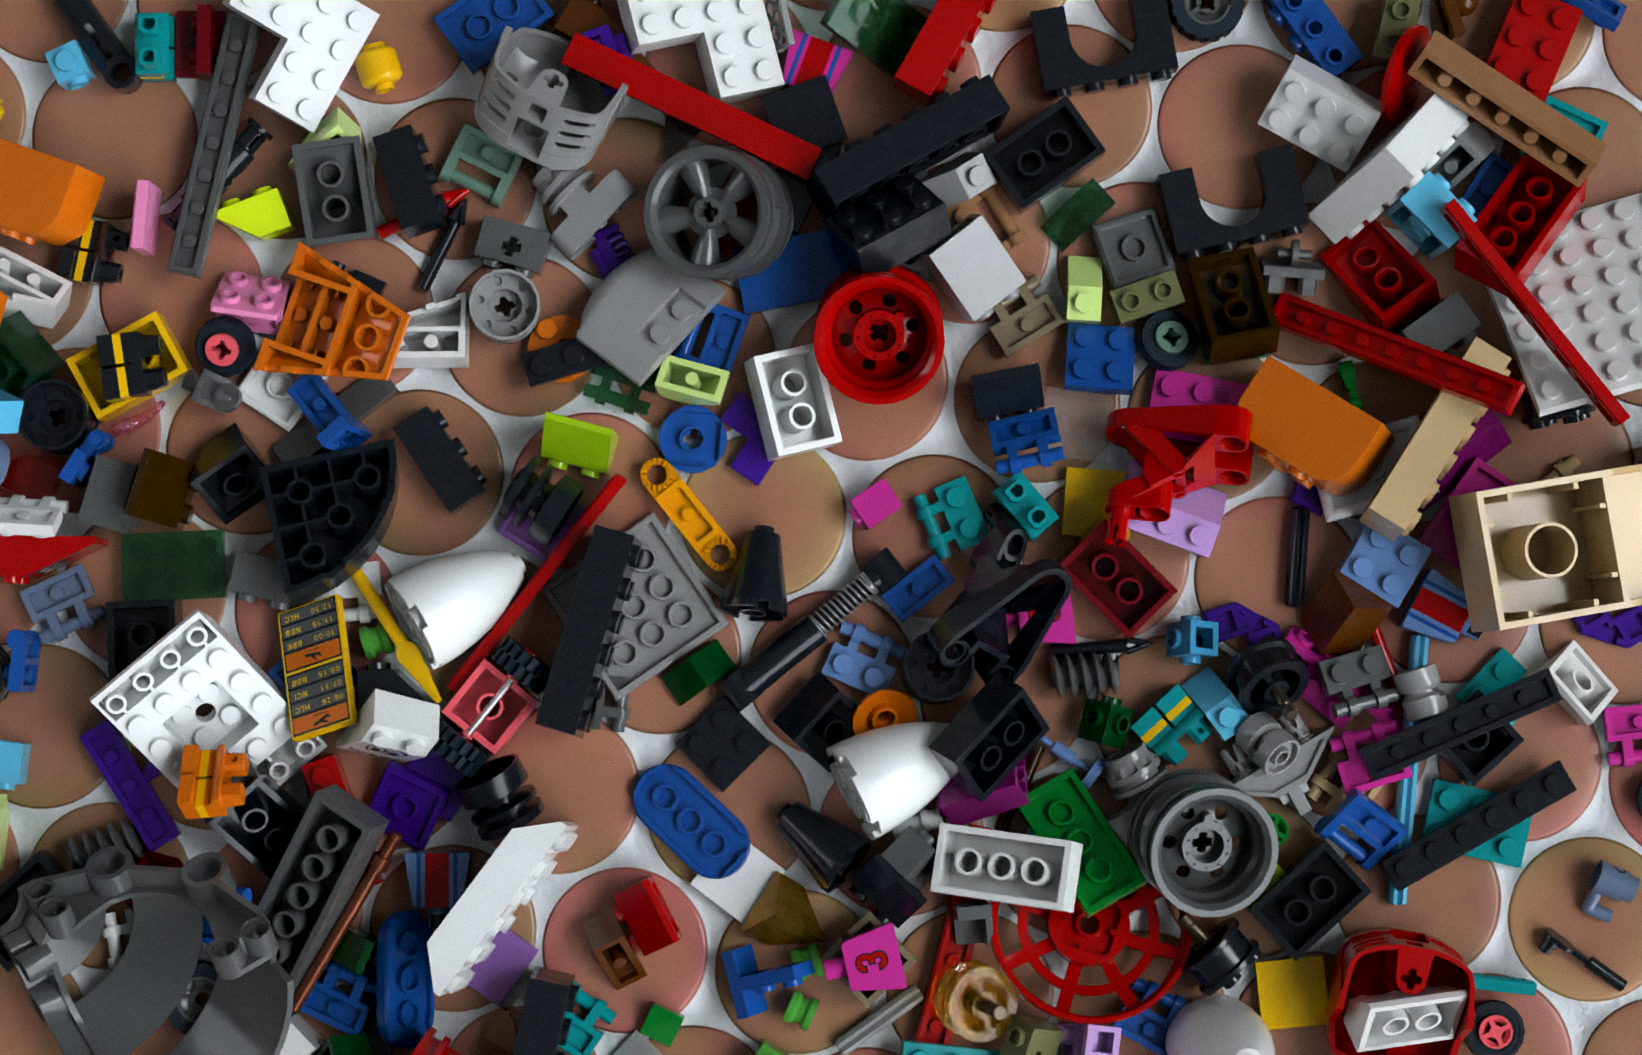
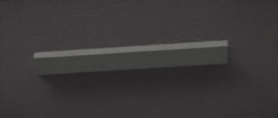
M234 11L227 12L166 269L170 274L202 279L261 30L260 26Z

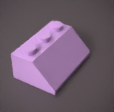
M1131 459L1124 481L1143 475V467L1134 459ZM1205 487L1187 493L1181 499L1173 498L1170 518L1167 521L1152 522L1129 519L1128 530L1194 555L1209 558L1221 527L1227 494Z

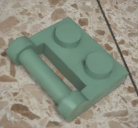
M465 123L440 172L439 179L446 183L452 181L491 200V205L501 208L525 157L504 148L495 141L490 140L484 132ZM462 160L501 179L497 188L456 169L459 161Z

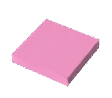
M137 180L130 247L143 256L156 257L162 190L148 180Z

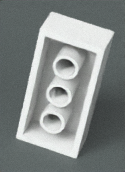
M940 823L930 891L946 895L1073 913L1083 844L1070 840Z

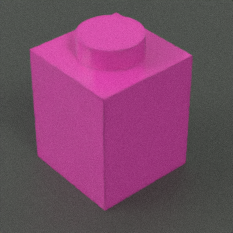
M885 478L851 499L850 503L853 508L848 510L858 527L865 524L867 529L870 530L903 506Z

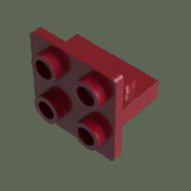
M197 4V11H177L175 76L177 78L212 79L228 11H216L212 5Z

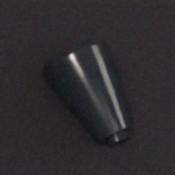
M757 525L754 527V530L747 531L720 602V611L724 614L739 618L740 612L750 616L749 621L780 622L783 621V617L787 618L788 605L781 536L774 533L775 529L773 527Z
M796 802L793 805L787 803L776 816V819L779 820L776 828L821 889L828 894L837 889L846 880L844 875L850 869L855 870L870 849L871 844L869 842L871 841L866 836L800 802Z

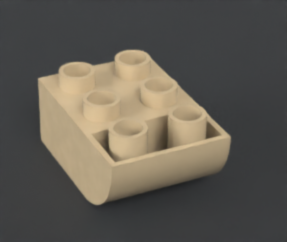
M1642 464L1448 497L1472 632L1500 631L1642 605Z

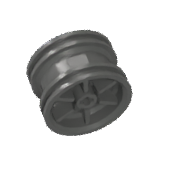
M1183 769L1162 776L1143 792L1130 814L1127 842L1131 858L1145 879L1178 909L1194 916L1220 917L1244 909L1266 889L1276 870L1279 855L1278 835L1272 819L1264 807L1251 796L1240 790L1224 776L1210 770ZM1190 806L1192 816L1187 819L1183 818L1181 812ZM1218 806H1223L1225 812L1215 817V809ZM1166 835L1173 836L1174 843L1170 842L1163 846L1164 837ZM1238 836L1239 844L1232 848L1231 838ZM1181 865L1187 866L1186 875L1178 876L1176 873L1177 868ZM1221 867V872L1218 875H1210V871Z

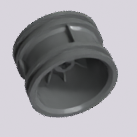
M715 146L689 148L668 159L652 178L644 201V224L652 247L670 267L693 277L742 280L762 273L782 255L790 240L794 225L792 196L780 173L768 162L749 153ZM727 163L736 167L724 190L718 187H711L710 168ZM690 188L695 195L690 200L689 207H684L683 202ZM755 192L758 204L757 221L737 217L735 203ZM717 208L718 215L710 218V210ZM689 226L700 235L694 249L688 243L683 230ZM729 232L745 248L734 258L720 264L717 238L723 237Z

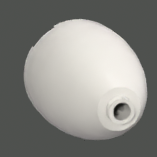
M494 550L469 551L436 558L411 567L387 580L384 590L397 621L402 623L408 636L413 640L412 642L419 647L426 665L435 670L460 656L478 642L497 623L516 598L525 580L523 574L527 572V569L518 554L513 556L508 551Z
M931 721L893 724L860 733L826 749L828 756L833 755L835 762L830 764L829 767L849 810L852 809L858 819L863 818L865 823L861 824V828L871 840L883 836L910 819L925 807L949 782L950 778L928 746L950 723Z
M1212 994L1211 996H1206L1186 1004L1173 1019L1165 1040L1167 1055H1275L1272 1035L1262 1018L1244 1002L1223 994Z

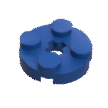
M688 405L671 413L663 422L659 432V446L668 463L677 470L690 474L702 473L715 467L724 455L727 446V434L719 417L708 408ZM691 430H697V435L703 437L702 444H697L696 449H689V443L683 442L684 436H689Z

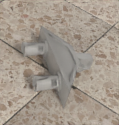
M1299 713L1293 719L1295 726L1287 721L1283 715L1277 717L1284 730L1299 742L1300 753L1290 768L1275 776L1266 774L1260 767L1251 768L1236 742L1230 744L1236 761L1225 749L1218 752L1234 777L1231 780L1232 783L1249 796L1279 798L1283 805L1290 802L1296 813L1302 816L1312 810L1304 793L1310 790L1306 782L1309 781L1335 725H1329L1314 734V732H1309Z

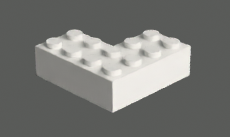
M224 0L222 2L224 6L280 38L248 98L304 131L314 133L380 14L356 0Z
M617 0L631 54L695 42L708 95L728 104L766 96L777 92L785 85L763 0Z

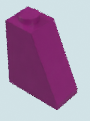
M1025 757L983 803L958 789L950 779L935 799L939 814L942 817L946 816L950 824L964 825L1028 805Z

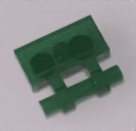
M610 364L593 369L590 373L602 377L601 384L596 386L586 383L583 396L593 398L595 403L603 406L608 403L623 408L625 413L631 415L639 413L648 416L651 403L639 399L642 391L651 394L656 393L654 385L660 366L640 387ZM613 381L630 386L629 395L612 391Z

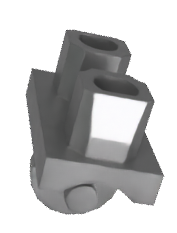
M1292 239L1290 249L1278 248L1277 258H1288L1289 260L1261 257L1260 268L1264 275L1267 292L1283 293L1285 277L1298 278L1297 294L1315 296L1319 280H1324L1325 269H1323L1322 263L1299 261H1311L1312 258L1311 250H1300V240Z
M205 368L202 374L189 369L181 384V388L192 392L191 400L223 415L235 411L241 405L242 393L238 388L239 385Z

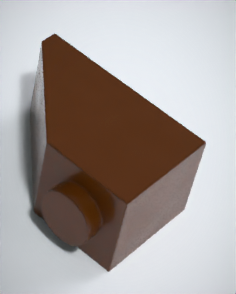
M613 908L582 922L591 949L616 990L647 976L640 958L633 949L627 937V932L617 918Z

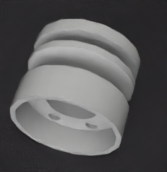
M512 269L493 270L483 275L472 288L469 298L471 320L477 331L486 339L499 344L516 343L528 337L537 326L541 313L539 293L534 283L523 273ZM506 299L508 304L515 305L514 308L510 309V316L504 317L502 312H496L495 310L500 307V301Z

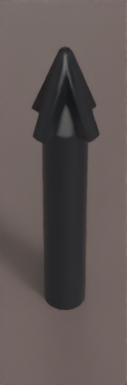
M464 198L446 216L449 219L447 226H445L417 284V287L429 292L460 226L465 225L467 198Z
M1126 637V639L1051 645V654H1054L1056 658H1062L1063 654H1069V657H1076L1077 653L1088 656L1091 652H1096V655L1103 654L1104 651H1109L1110 654L1127 652V655L1153 645V642L1135 637L1130 639Z

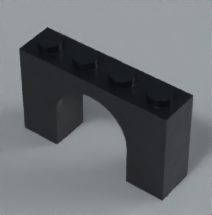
M1128 0L1134 32L1133 50L1123 61L1105 67L1087 63L1074 51L1069 37L1064 6L1030 12L1029 24L1043 97L1051 96L1052 100H1061L1066 95L1068 98L1071 97V92L1085 90V94H1094L1105 91V86L1118 84V88H1127L1138 85V80L1151 78L1152 82L1171 79V74L1176 73L1179 66L1166 0Z
M1291 144L1259 151L1254 156L1263 193L1262 206L1256 218L1239 226L1220 224L1207 215L1199 199L1192 167L1158 175L1156 183L1174 258L1183 256L1184 261H1187V259L1204 256L1203 251L1215 248L1217 253L1237 249V243L1249 241L1250 246L1269 242V236L1282 233L1283 238L1303 234L1302 228L1308 226L1310 220Z

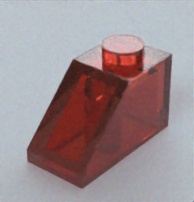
M43 452L40 457L28 454L10 460L8 472L1 486L18 495H25L28 499H42L43 496H55L62 482V479L58 477L62 471V468L58 467L60 460Z

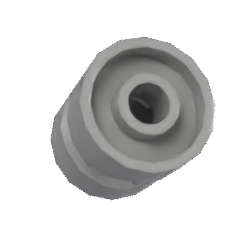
M1436 663L1417 667L1393 676L1399 695L1405 696L1402 707L1407 722L1423 719L1450 709L1445 691L1437 687L1441 679Z
M1257 712L1251 715L1242 723L1236 733L1235 741L1237 745L1270 776L1285 772L1296 761L1300 753L1299 742L1286 730L1282 729L1281 725L1267 712Z

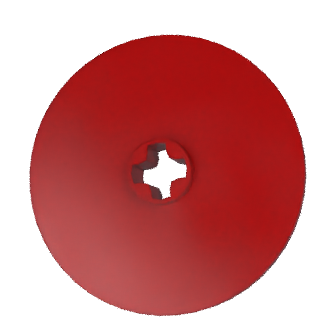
M1413 24L1405 30L1388 62L1380 98L1381 116L1386 123L1392 125L1401 123L1410 113L1423 84L1408 75L1407 72L1430 38L1428 29L1423 25Z

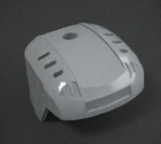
M506 25L475 102L474 113L477 123L490 140L551 170H575L585 166L592 160L611 125L615 123L629 86L622 83L615 95L604 97L603 90L605 88H601L599 82L561 65L564 54L571 42L570 40L553 33L527 27H521L512 33L513 28ZM527 133L533 134L537 138L531 137Z

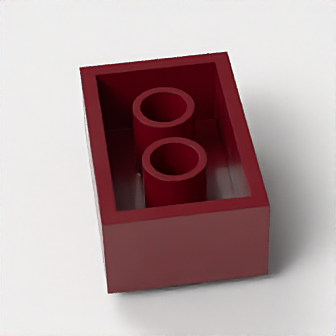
M1101 515L1057 561L1064 566L1071 577L1072 583L1130 639L1178 590L1128 540L1125 546L1118 547L1116 534L1115 546L1105 543L1108 520Z

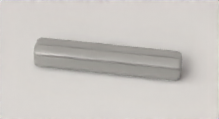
M915 984L911 985L837 1038L835 1045L840 1053L848 1055L923 1001L924 995Z

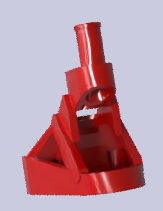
M1224 404L1121 408L1112 411L1108 415L1105 435L1113 444L1127 449V453L1143 467V475L1119 483L1108 491L1105 511L1109 514L1105 543L1115 546L1117 534L1118 547L1125 546L1127 543L1129 519L1152 522L1167 521L1170 518L1173 498L1181 499L1187 493L1215 484L1232 486L1247 484L1250 481L1254 448L1249 444L1253 420L1252 412L1244 407ZM1161 431L1206 436L1208 438L1200 446L1169 440ZM1186 472L1194 475L1188 482L1186 481Z

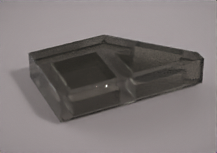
M667 115L664 124L663 160L666 162L678 154L702 131Z

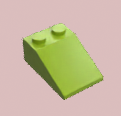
M546 411L541 457L548 459L547 466L552 465L554 468L567 471L568 465L581 468L580 475L599 479L601 474L609 476L619 436L613 429Z

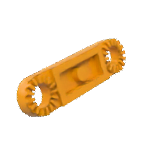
M652 458L646 461L640 471L642 484L704 562L712 570L719 572L732 568L738 557L736 546L671 464L662 458ZM655 465H660L667 471L666 480L658 485L652 484L647 477L649 469ZM716 545H725L730 550V559L724 564H716L711 559V550Z

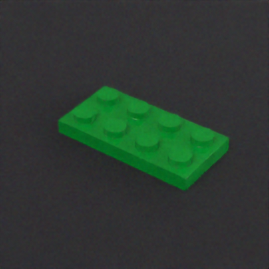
M1073 768L1029 792V804L1016 808L1034 836L1070 840L1083 844L1075 900L1087 919L1146 884L1147 880Z

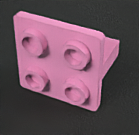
M241 271L225 272L210 303V311L215 312V318L218 316H232L239 319L252 332L277 335L286 311V299L291 290V281L281 280L275 276H253Z

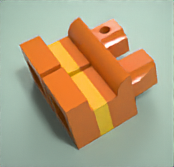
M225 744L217 746L216 750H200L198 745H184L180 771L182 775H180L177 804L186 820L227 816L228 807L245 805L246 792L243 783H231L232 777L247 776L249 772V760L245 753H229Z

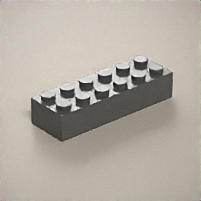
M336 784L315 792L258 905L270 921L279 945L278 952L276 953L277 962L293 979L294 993L349 902L390 822Z

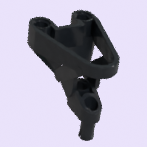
M991 503L987 506L992 516L986 509L983 510V518L988 522L992 530L970 555V564L974 568L972 576L967 578L963 591L931 626L927 634L928 643L940 662L946 667H957L963 664L979 648L974 655L975 669L985 685L996 673L1012 682H1015L1022 675L1067 600L1072 588L1070 575L1057 560L1040 559L1029 565L1021 564L1027 548V535L1016 520L1010 519L1007 516L1002 505L999 503ZM1055 574L1059 576L1057 583L1052 582L1035 587L1030 586L1046 575ZM1035 611L1009 644L1005 614Z

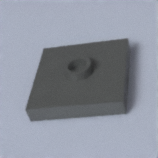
M1155 207L1090 227L1111 291L1171 270H1177Z

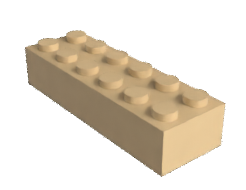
M1477 336L1460 357V359L1509 376L1511 373L1506 367L1512 358ZM1439 391L1358 521L1392 542L1400 535L1406 538L1422 516V513L1417 511L1418 508L1424 509L1439 489L1440 485L1435 482L1436 479L1441 481L1457 460L1458 456L1453 454L1454 450L1459 452L1474 433L1476 428L1471 423L1477 424L1488 408Z

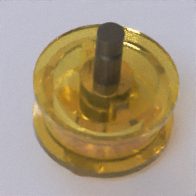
M965 961L953 966L941 978L935 993V1010L943 1026L972 1042H988L1001 1036L1009 1028L1013 1014H1016L1017 1011L1016 990L1009 983L1003 972L978 961Z

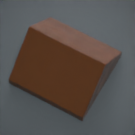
M1334 569L1303 611L1300 620L1320 654H1349L1362 649L1390 612L1393 605Z

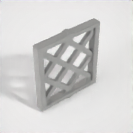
M766 0L765 9L768 19L772 22L771 32L774 43L777 45L776 52L779 54L795 44L786 0ZM771 5L774 7L773 15L770 13ZM778 13L781 15L780 23L777 21ZM776 28L779 30L778 38L775 36ZM783 36L786 38V43L782 44Z

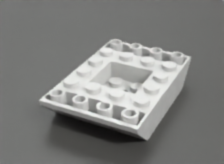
M199 609L193 611L89 698L90 702L177 788L179 787L180 775H182L180 771L184 745H198L200 750H216L217 746L225 744L229 753H245L247 758L255 763L279 786L299 771L301 766L306 765L328 746L321 736L299 743L292 740L287 695L212 617ZM209 703L213 705V710L210 714L206 716L195 714L196 709L201 704Z
M560 821L510 830L427 941L433 992L436 995L452 994L453 992L456 993L457 990L465 989L476 974L471 970V967L478 962L486 961L496 947L492 940L499 931L503 934L507 933L517 919L512 914L520 904L525 907L537 892L533 886L538 880L547 879L557 866L558 862L554 860L556 855L561 851L567 852L579 836L574 832L578 827L577 824Z

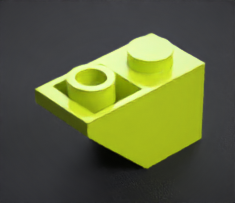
M264 186L252 192L253 197L240 201V198H233L221 203V209L218 210L216 217L222 223L262 241H268L296 230L282 191L278 188L272 189L271 186Z

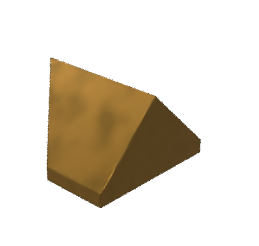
M776 871L740 928L767 945L826 942L805 888Z

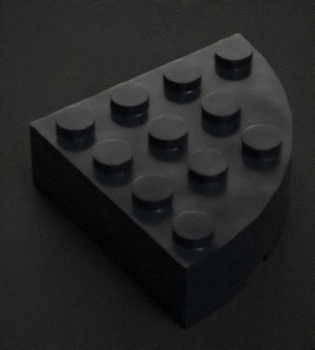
M394 438L259 467L289 607L316 599L340 586L360 570L377 550L390 526L398 498L399 468Z

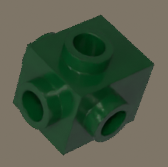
M1102 695L1101 701L1087 698L1077 738L1123 750L1134 710L1121 707L1122 700Z

